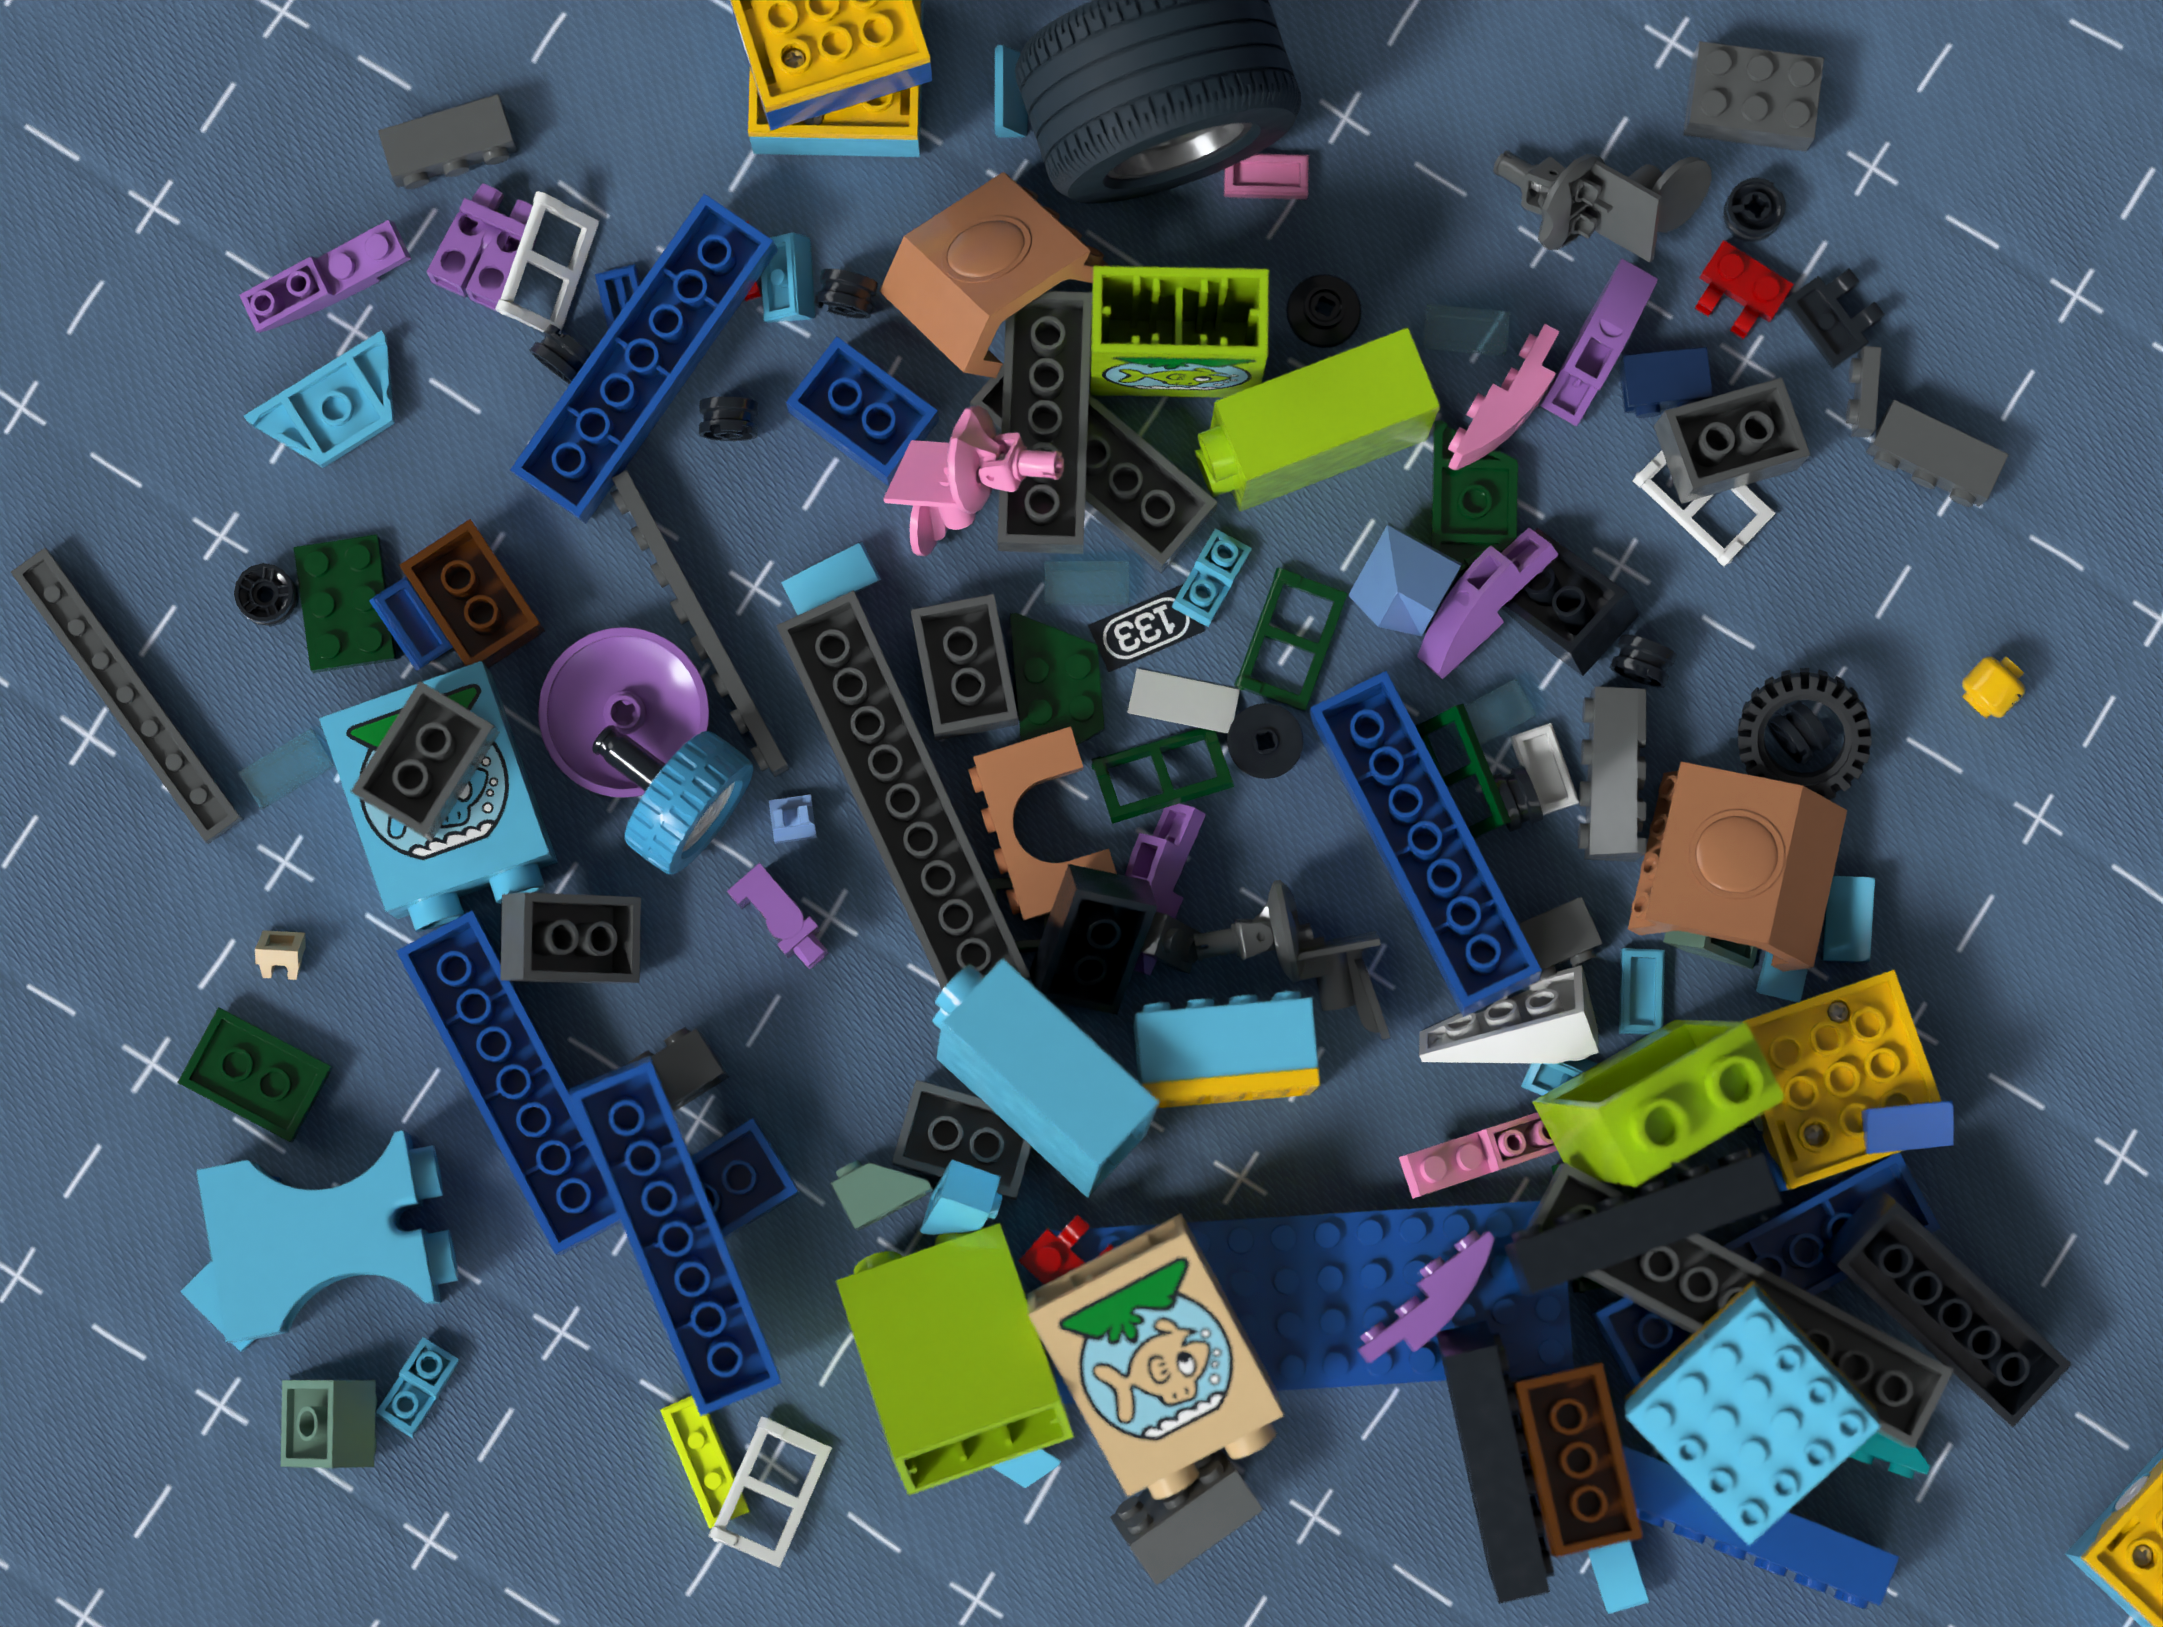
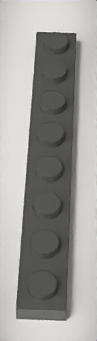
M627 470L616 475L612 480L617 490L610 494L621 514L624 515L630 511L637 526L630 529L641 551L650 548L657 562L650 567L662 588L670 585L677 599L670 602L681 624L690 621L697 635L691 638L690 641L701 661L710 658L717 672L710 675L721 698L728 694L732 698L737 709L730 712L739 731L741 734L750 731L757 746L751 748L750 751L761 771L770 768L774 777L788 771L789 767L630 475Z
M43 548L12 570L11 574L203 840L209 844L243 820L50 551Z

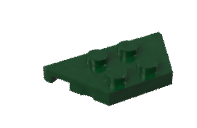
M1434 420L1431 547L1462 563L1458 571L1459 573L1469 568L1490 545L1502 553L1517 539L1518 460L1501 451L1496 452L1493 450L1479 460L1455 471L1448 467L1454 455V452L1448 450V447L1457 431L1448 427V424L1441 420Z
M1010 613L1021 742L1071 726L1076 745H1079L1103 732L1105 727L1098 646L1018 613Z

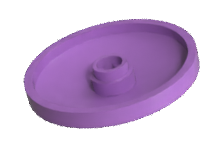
M623 627L610 628L589 634L566 649L555 661L545 678L540 693L538 709L539 726L545 747L561 771L572 781L592 792L611 797L626 798L642 796L645 791L609 765L603 756L593 753L592 745L601 731L608 725H614L619 733L629 736L666 764L691 738L700 732L708 731L710 713L709 699L703 679L694 663L680 648L655 633L642 629Z

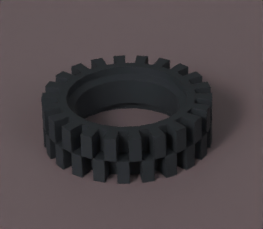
M1800 668L1799 673L1791 674V670L1781 672V677L1774 679L1771 676L1765 680V685L1761 689L1757 687L1751 693L1750 701L1745 702L1743 706L1741 719L1739 718L1738 745L1741 762L1745 764L1748 775L1802 785L1831 800L1836 797L1837 791L1842 789L1845 792L1851 787V781L1861 776L1863 765L1868 762L1870 756L1871 728L1867 709L1863 701L1860 702L1858 693L1852 687L1848 688L1845 686L1844 680L1838 676L1833 679L1828 676L1826 671L1818 670V673H1811L1809 668ZM1796 700H1812L1828 706L1838 715L1844 727V743L1840 753L1829 765L1814 772L1800 773L1780 766L1770 756L1765 746L1764 732L1769 719L1779 708Z

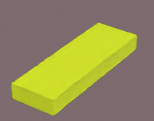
M690 1396L664 1407L660 1411L709 1529H711L715 1525L736 1476L710 1413L700 1416L693 1396ZM743 1492L738 1499L730 1520L750 1512Z

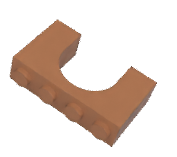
M1071 726L973 757L976 767L970 768L968 771L975 793L984 791L988 807L981 809V813L988 834L996 832L1001 848L993 851L1000 874L1007 872L1010 874L1014 888L1006 890L1013 915L1022 913L1024 921L1050 914L1068 864L1117 874L1109 849L1063 863H1048L1028 854L1019 844L1015 835V811L1022 797L1030 789L1041 783L1084 770Z

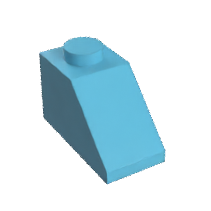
M951 1160L930 1196L920 1232L933 1235L980 1230L987 1218L995 1219L1002 1201V1195L996 1193L1000 1176Z

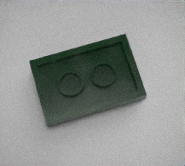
M370 535L293 547L310 671L317 673L396 661L394 638L369 602L373 597L387 589L379 536Z
M218 1007L177 1083L293 1143L333 1067Z

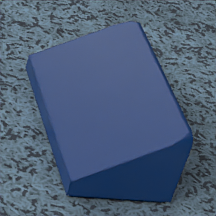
M1953 1101L1861 1111L1866 1154L1953 1145Z

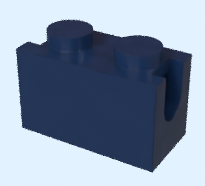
M1707 347L1625 355L1618 364L1624 413L1636 412V418L1659 416L1663 409L1677 408L1713 397Z

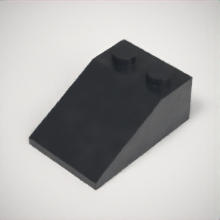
M1536 528L1534 532L1551 543L1559 555L1501 608L1554 656L1584 676L1635 621L1639 614L1627 591L1542 530Z

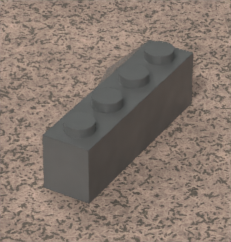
M1595 686L1590 692V698L1584 697L1582 708L1583 723H1589V739L1582 740L1581 764L1588 765L1587 781H1581L1579 805L1586 807V823H1579L1578 848L1585 849V860L1636 862L1646 853V838H1637V832H1642L1643 821L1646 820V802H1644L1643 798H1638L1639 790H1643L1646 779L1645 757L1640 756V748H1644L1646 743V689Z

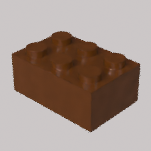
M471 519L399 565L465 666L482 661L487 668H490L545 632Z

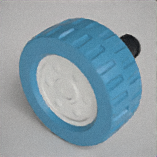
M614 725L605 727L592 745L594 754L603 756L609 765L645 791L627 824L625 841L644 859L666 874H676L682 871L708 846L737 807L751 781L754 771L752 762L731 744L709 731L700 732L691 738L666 764L629 736L619 733Z

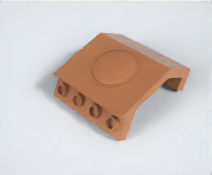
M1002 172L904 235L879 290L963 373L991 378L997 377L1003 363L988 349L998 327L1005 319L1064 280L1074 279L1093 283V266L1110 267L1103 260L1104 255L1102 252L1081 241L1082 235L1077 230L1059 221L1060 215L1056 211L1041 205L1037 201L1038 195L1035 192L1019 186L1005 172Z
M1680 762L1678 771L1663 773L1654 817L1650 825L1646 853L1641 864L1637 891L1631 908L1632 913L1628 930L1638 935L1669 931L1694 933L1761 948L1773 954L1771 966L1783 972L1813 968L1847 810L1802 785Z

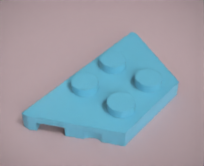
M382 330L245 414L246 421L322 468L394 425L388 343Z

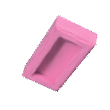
M1255 154L1225 169L1224 197L1307 199L1309 155Z

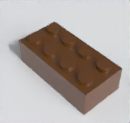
M1595 1363L1511 1382L1517 1399L1518 1414L1527 1445L1528 1457L1551 1555L1560 1557L1643 1538L1603 1364Z

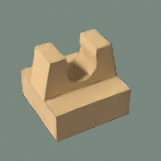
M262 931L255 948V964H259L262 978H271L275 965L287 968L288 979L297 980L303 953L306 948L305 933Z

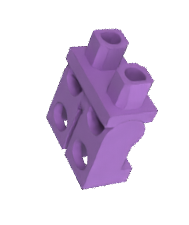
M482 184L472 200L464 198L459 208L460 211L453 220L426 272L431 283L465 298L468 293L470 300L496 311L498 300L501 299L533 205L517 200L510 216L507 217L497 212L504 198L503 193L491 186Z
M760 863L727 890L730 897L741 909L745 908L750 902L766 919L768 930L773 938L779 942L777 944L779 949L788 959L795 953L805 966L811 970L829 954L828 950L815 937L820 932L818 925L810 916L806 920L804 919L797 905Z

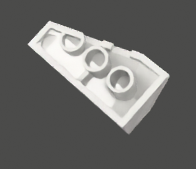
M1582 965L1558 971L1554 976L1529 985V990L1510 999L1506 996L1477 1014L1471 1013L1463 1017L1460 1013L1420 1031L1419 1056L1421 1061L1558 1064L1570 1060H1583L1592 1054L1599 1053L1598 1028Z

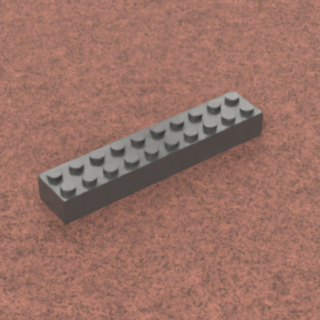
M851 591L776 625L941 989L943 990L969 964L985 977L1002 959L1027 982L1030 981L1031 977L855 592Z
M1567 1163L1560 1164L1527 1228L1539 1224L1542 1225L1544 1231L1555 1228L1554 1218L1583 1209L1585 1216L1596 1213L1595 1203L1623 1193ZM1625 1195L1627 1201L1632 1200L1631 1197ZM1700 1234L1583 1275L1692 1334L1698 1331L1754 1280L1871 1402L1876 1409L1881 1426L1876 1432L1903 1447L1915 1448L1954 1371Z

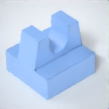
M811 794L769 800L775 844L817 838Z

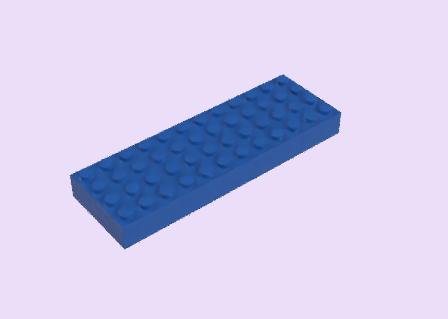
M1540 1201L1186 1222L1277 1391L1446 1381L1436 1335L1417 1351H1412L1402 1339L1371 1363H1367L1357 1349L1364 1344L1360 1336L1379 1322H1382L1386 1328L1397 1320L1399 1316L1395 1310L1414 1296L1420 1302L1426 1298L1416 1285L1417 1282L1424 1278L1420 1270L1439 1256L1442 1257L1444 1262L1459 1252L1454 1245L1474 1230L1479 1236L1489 1231L1494 1237L1488 1259L1470 1294L1440 1331L1487 1321L1491 1333L1500 1334L1510 1371L1502 1372V1374L1508 1373L1509 1377L1551 1374L1574 1368L1568 1283L1564 1282L1534 1294L1522 1296L1504 1247L1514 1242L1513 1233L1527 1228ZM1160 1224L1089 1228L1073 1245L1071 1250L1087 1263L1097 1258L1109 1244L1116 1248ZM1055 1230L1051 1232H1053L1058 1237L1063 1230ZM1054 1363L1055 1383L1062 1404L1076 1403Z

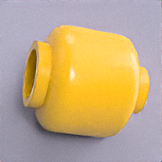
M1986 656L1963 679L1962 687L1965 693L1961 697L1985 719L1990 715L2002 718L2025 694V686L2019 680L2024 672L2006 656L2000 662L1994 657Z

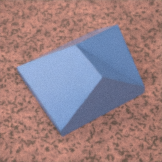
M1388 523L1348 596L1377 627L1422 636L1462 563Z

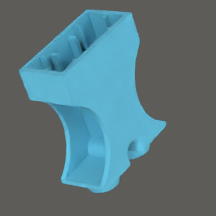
M404 1130L394 1132L391 1142L383 1155L364 1174L351 1182L330 1189L303 1190L286 1186L271 1177L259 1164L249 1160L196 1170L226 1342L238 1343L289 1333L296 1316L315 1294L332 1283L349 1277L378 1275L391 1278L410 1288L425 1303L432 1305L441 1303L438 1284L459 1280L450 1230L428 1233L424 1229L404 1231L400 1225V1217L405 1210L423 1206V1199L443 1196L441 1172L434 1145L413 1149L411 1135Z

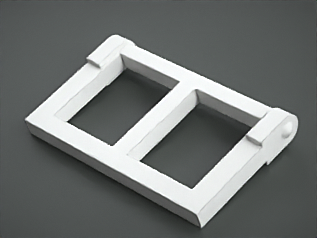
M536 192L532 210L501 299L498 300L495 310L543 333L552 324L560 329V334L599 221L546 193ZM545 210L582 228L568 268L532 251ZM527 262L563 279L550 320L513 303Z
M1662 450L1641 472L1636 473L1635 478L1632 480L1701 543L1723 567L1730 564L1733 557L1776 514L1746 485L1730 489L1757 515L1724 549L1692 519L1713 495L1693 500L1683 510L1651 480L1667 464Z
M761 1416L756 1432L714 1527L712 1526L709 1537L715 1542L724 1543L779 1568L832 1447L776 1423L771 1418ZM767 1434L816 1455L798 1498L749 1476ZM744 1487L793 1508L774 1551L726 1530Z

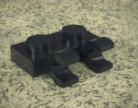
M1850 268L1827 285L1817 276L1783 302L1784 306L1832 369H1835L1869 343L1862 333L1881 321L1885 315L1876 302H1873L1851 319L1837 301L1857 287L1856 284L1860 282Z

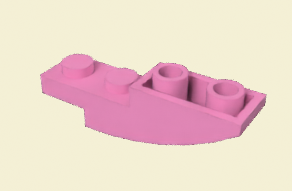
M1544 324L1538 337L1530 333L1518 355L1525 359L1520 370L1518 371L1511 367L1501 387L1493 383L1486 397L1480 393L1477 394L1467 413V416L1473 419L1469 428L1465 430L1459 427L1448 447V450L1454 452L1448 465L1449 468L1456 471L1489 454L1505 442L1527 420L1538 406L1556 374L1542 366L1560 331Z
M1537 1112L1399 1157L1413 1199L1558 1150Z

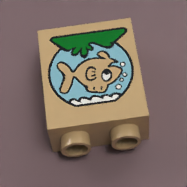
M1182 1213L1028 1293V1315L1127 1497L1148 1487L1154 1499L1171 1496L1186 1488L1197 1479L1199 1471L1194 1462L1223 1447L1226 1448L1231 1459L1242 1458L1263 1448L1275 1438L1277 1433L1271 1422L1284 1416L1279 1394Z

